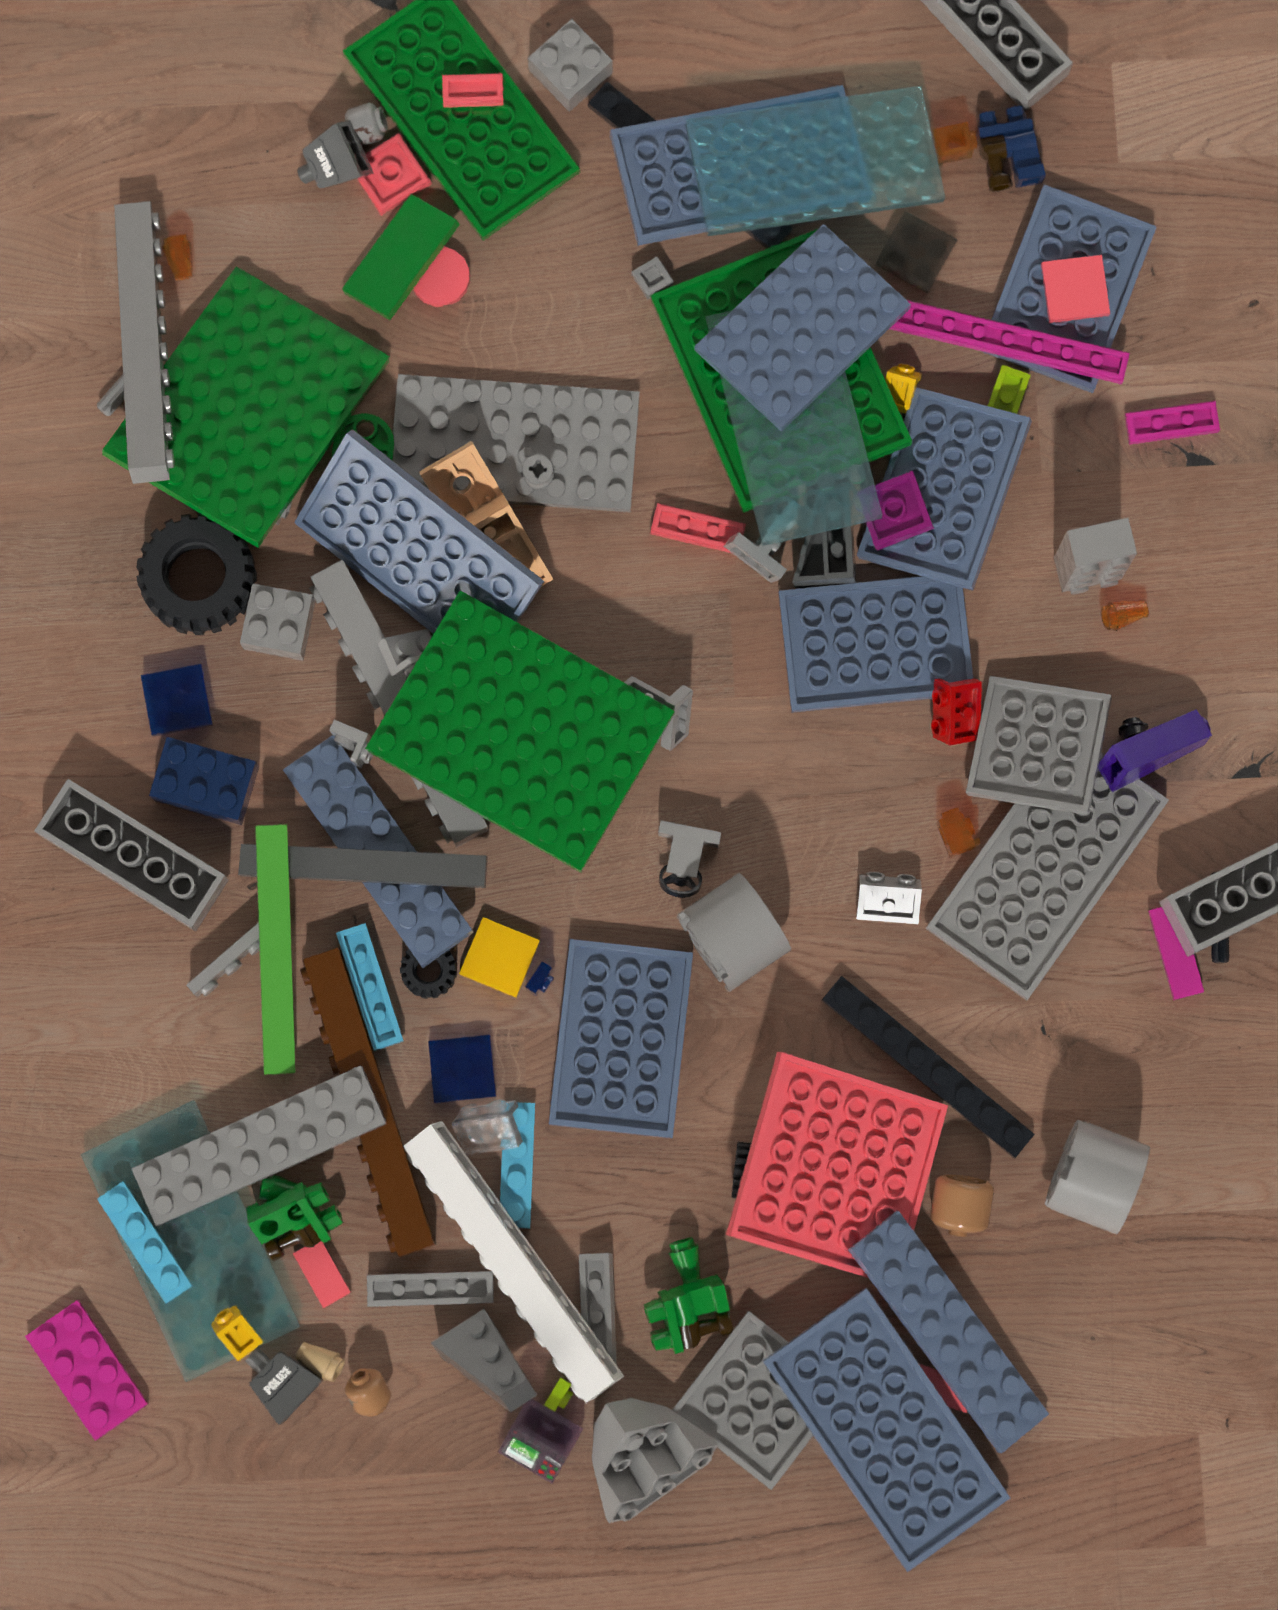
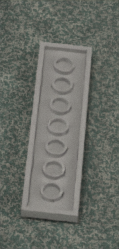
M359 1066L131 1169L155 1225L160 1226L387 1124L365 1071L362 1066Z

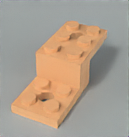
M472 441L419 471L432 493L544 580L542 586L554 580ZM459 476L469 478V485L463 490L453 488V482Z

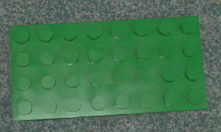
M414 0L342 51L343 56L482 241L580 173V168L452 0ZM503 74L504 106L443 107L442 75Z

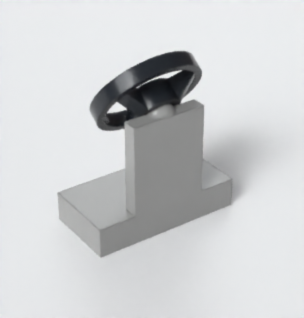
M661 820L658 836L673 840L668 864L660 871V887L667 894L674 897H691L697 894L702 886V875L698 868L703 845L719 848L721 832ZM664 873H672L671 875L663 879ZM691 877L698 879L699 883L697 886L693 882ZM673 883L680 887L687 886L692 890L676 891L668 887L667 884Z

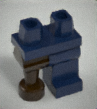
M1021 105L1006 109L1008 123L997 124L995 111L979 114L976 141L981 158L988 161L992 176L987 180L989 191L991 192L1006 190L1013 186L1010 174L1004 173L1003 159L1010 158L1016 188L1041 184L1046 176L1037 147L1032 118L1027 119Z

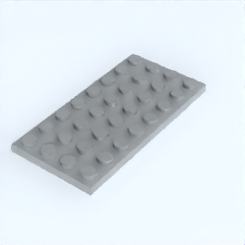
M398 374L393 427V462L429 489L419 471L472 441L509 504L631 512L640 392ZM532 455H544L553 464V480L544 489L531 488L524 480L523 465L526 459ZM465 476L457 477L453 482V488L456 490L467 488L469 478Z
M1102 752L1100 756V761L1105 756ZM1098 770L1089 815L1015 803L930 921L926 930L1027 1001L1169 799L1140 779L1112 792Z

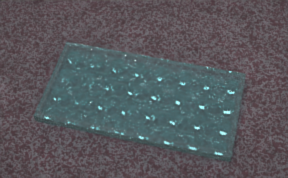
M922 86L686 119L685 122L707 236L940 203L945 200Z
M731 311L706 316L708 331L710 332ZM846 372L842 373L782 432L720 375L762 546L882 519V511Z
M195 1100L80 1154L99 1196H102L123 1181L127 1184L193 1285L186 1292L165 1304L115 1228L185 1382L191 1381L236 1359L218 1338L211 1326L216 1315L225 1308H231L236 1305L240 1309L242 1315L263 1340V1343L258 1347L301 1327L263 1244L261 1245L248 1225L246 1208L238 1191L160 1226H156L131 1168L210 1133Z

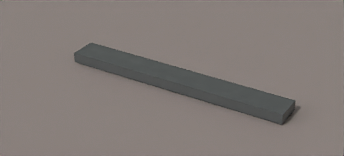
M241 844L238 875L257 877L255 844ZM288 846L289 879L486 888L488 862L486 855Z

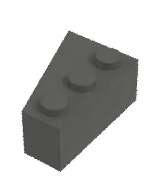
M849 487L818 489L805 542L802 545L801 556L792 581L795 589L856 583L852 495Z
M485 1309L431 1342L444 1361L454 1366L462 1375L477 1384L485 1393L508 1411H514L537 1396V1393Z

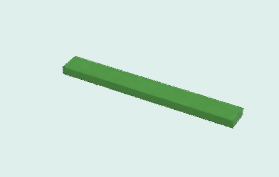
M287 824L255 825L264 1075L295 1073Z

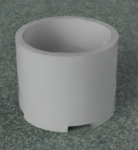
M740 873L677 914L682 928L689 932V937L695 949L719 982L724 981L726 985L724 987L728 992H731L791 951V946L777 921L751 884Z
M1077 1119L1063 1147L1064 1151L1057 1169L1052 1176L1045 1205L1051 1210L1117 1235L1129 1214L1138 1192L1149 1158L1150 1146Z

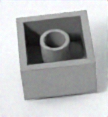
M570 19L528 57V68L544 87L570 112L613 73V60L573 19Z
M253 583L240 640L243 649L304 661L316 603L313 595Z

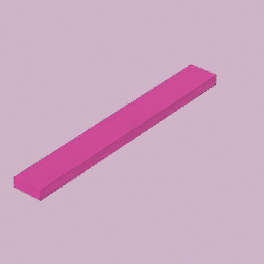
M909 300L907 301L911 304L910 309L889 328L903 333L1118 384L1123 383L1130 353Z

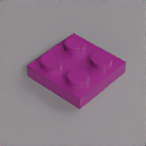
M913 471L856 492L877 551L934 529Z

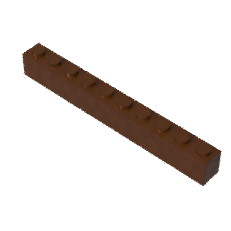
M335 948L303 959L305 967L300 968L305 986L311 985L314 997L309 998L315 1016L321 1015L324 1026L319 1027L324 1045L330 1043L333 1055L328 1057L333 1074L339 1073L341 1075L362 1066L387 1124L361 1135L362 1144L357 1145V1149L362 1163L368 1162L372 1173L366 1175L371 1192H378L381 1204L376 1205L381 1223L387 1222L391 1234L386 1235L391 1253L397 1251L398 1257H403L436 1246L341 950Z

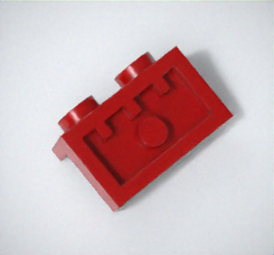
M976 678L950 683L943 679L934 680V690L932 692L933 720L931 722L933 738L949 746L977 740L981 721L982 681Z

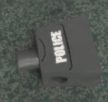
M351 121L332 125L303 149V155L307 163L297 169L298 176L303 183L308 184L315 180L320 189L374 173Z
M257 1348L245 1361L258 1373L249 1383L250 1387L279 1425H282L323 1382L315 1373L282 1351H279L270 1359Z

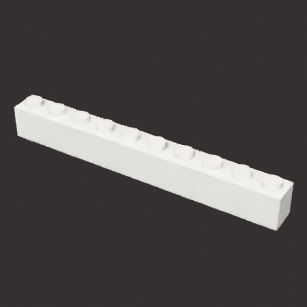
M442 1121L430 1124L406 1143L403 1147L407 1151L409 1162L415 1168L420 1169L426 1178L425 1183L427 1187L440 1197L444 1203L443 1208L446 1214L457 1221L462 1228L461 1234L464 1239L477 1249L480 1254L479 1259L485 1268L494 1273L498 1279L497 1283L501 1291L505 1295L510 1296L514 1301L518 1315L524 1321H528L535 1331L534 1336L538 1343L546 1347L553 1356L552 1361L555 1367L561 1373L566 1374L575 1395L587 1403L623 1378V1373Z

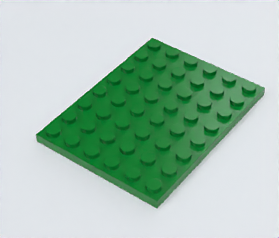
M818 229L650 295L651 302L743 513L912 445V439L871 347L782 432L695 351L697 343Z
M236 266L163 366L164 369H168L170 387H165V396H170L171 414H166V420L171 422L173 441H168V449L173 450L175 467L169 468L170 480L148 483L259 548L389 363L390 356ZM125 418L102 449V455L128 470Z
M460 590L365 750L582 873L672 720L675 711Z

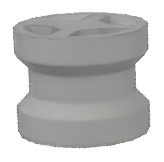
M536 454L526 459L523 465V475L526 484L534 489H544L550 485L554 474L553 464L549 458Z

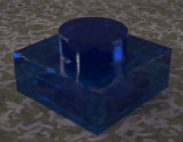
M542 961L525 986V989L534 996H537L540 991L545 993L554 980V977L551 976L553 968Z

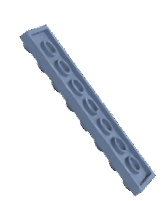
M333 735L283 769L337 848L417 852L360 771L352 763L345 750L334 741L335 737ZM362 882L422 968L474 933L441 886Z
M899 1211L894 1212L848 1249L998 1453H1003L1049 1415L1045 1407Z

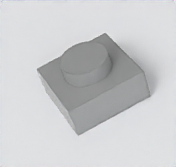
M657 256L632 271V277L647 300L650 299V295L673 285L672 278Z

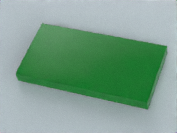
M410 194L341 290L347 296L391 320L459 227V222L457 219Z

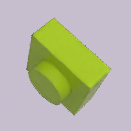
M560 1378L544 1405L553 1411H556L558 1407L564 1409L573 1395V1392L569 1390L571 1383Z

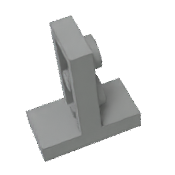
M793 499L783 503L755 544L741 533H737L728 539L724 547L770 583L781 579L787 569L769 555L772 556L782 544L779 538L785 530L787 532L790 531L798 521L799 517L796 514L801 506Z
M633 676L624 682L675 711L672 720L661 737L662 747L671 751L688 736L693 696L692 689L682 685L671 696H668Z

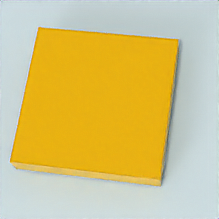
M483 917L459 975L517 998L540 940Z

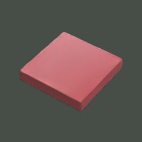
M399 133L366 153L374 173L357 179L381 216L405 202L410 194L416 195L432 185L431 180Z
M1102 255L1041 263L1049 323L1110 315Z

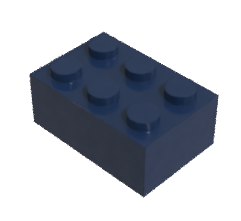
M166 737L149 796L153 801L242 825L259 765L254 760Z

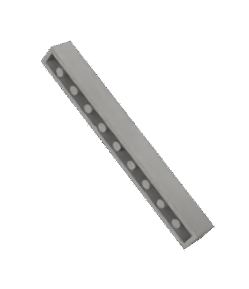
M150 201L114 205L128 470L133 484L170 480L169 468H174L175 463L173 450L168 449V441H173L171 422L166 420V414H171V401L169 395L165 396V387H170L168 369L163 368V361H168V349L166 342H162V335L167 334L165 316H160V309L165 308L164 291L159 290V282H164L162 264H157V257L162 256L161 240L156 238V231H161L159 213H153Z
M341 560L312 575L310 578L313 586L309 587L316 603L318 604L323 601L328 610L323 615L331 630L337 628L342 638L338 640V643L345 656L347 657L350 654L353 656L357 665L353 666L352 669L359 682H367L371 691L366 693L373 708L377 709L380 707L385 716L407 677L405 674L391 675L378 646V642L385 637L344 561ZM411 777L418 790L424 787L429 797L424 802L432 816L439 815L443 823L439 829L447 843L453 841L457 848L489 831L482 816Z

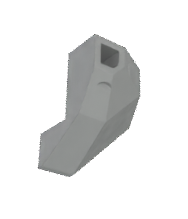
M633 1398L606 1403L594 1424L592 1463L607 1521L612 1523L620 1520L629 1521L706 1466L711 1461V1456L719 1445L718 1442L666 1406Z

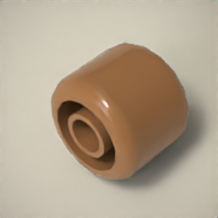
M956 1174L939 1176L935 1181L930 1214L932 1222L941 1228L948 1229V1233L954 1236L966 1237L967 1233H979L986 1230L990 1223L994 1196L993 1185L986 1180Z

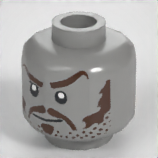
M372 103L349 108L345 113V121H351L361 146L382 140L384 131L388 130V123L381 107L377 108Z

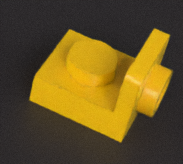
M907 364L893 366L887 371L885 379L897 408L902 413H907V410L910 409L917 383L922 377V373L916 372L913 366Z
M236 1305L220 1311L211 1323L215 1334L237 1361H240L263 1343L261 1337Z

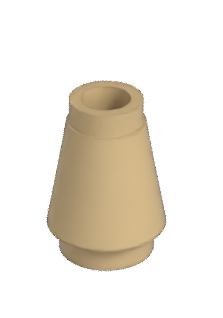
M306 1342L300 1346L296 1354V1359L301 1361L302 1364L323 1381L329 1380L334 1382L345 1364V1360L340 1358L339 1353Z

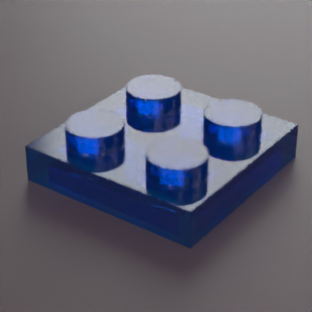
M202 664L141 675L150 730L153 737L213 725Z
M490 1035L428 1041L435 1104L496 1097Z

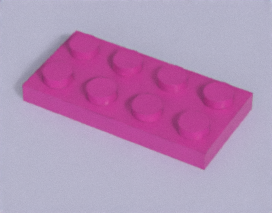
M76 1300L25 1336L95 1441L149 1404L79 1300Z

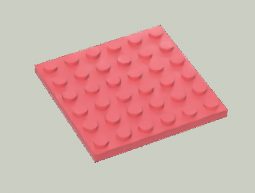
M777 1052L726 1235L868 1278L848 1249L896 1211L902 1214L914 1231L948 1105L787 1053Z

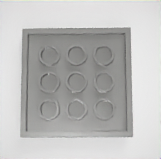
M990 676L966 789L967 796L1089 815L1112 696L1104 693Z
M748 1311L672 1411L713 1437L719 1444L717 1446L718 1449L772 1490L812 1438L813 1434L762 1361L788 1343V1341Z

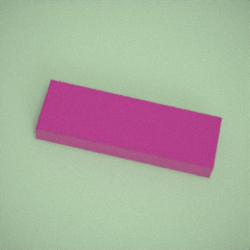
M1216 401L1128 412L1124 415L1129 445L1219 433L1220 431Z
M1162 907L1149 910V917L1173 1001L1204 993L1194 954L1187 957Z

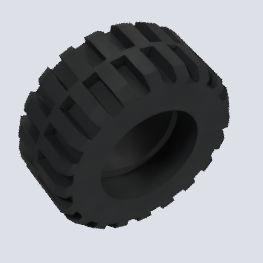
M200 513L198 518H192L190 514L181 515V520L174 522L172 518L164 522L165 528L161 531L156 528L150 534L152 539L149 543L144 542L141 548L142 558L137 560L136 568L139 571V575L136 576L137 583L145 603L155 617L157 616L164 625L169 628L172 626L177 632L187 634L189 631L193 632L195 636L204 635L205 631L209 630L214 634L222 631L221 626L227 623L229 626L237 622L235 617L239 613L244 614L247 611L252 584L257 582L255 561L247 543L241 537ZM190 550H211L222 559L225 566L226 575L221 587L212 596L199 601H188L177 596L169 583V572L175 560Z

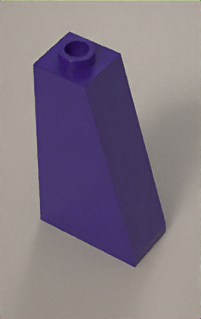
M1197 709L1112 745L1099 762L1098 770L1110 790L1114 792L1204 746L1212 736L1210 725L1204 717L1200 716Z

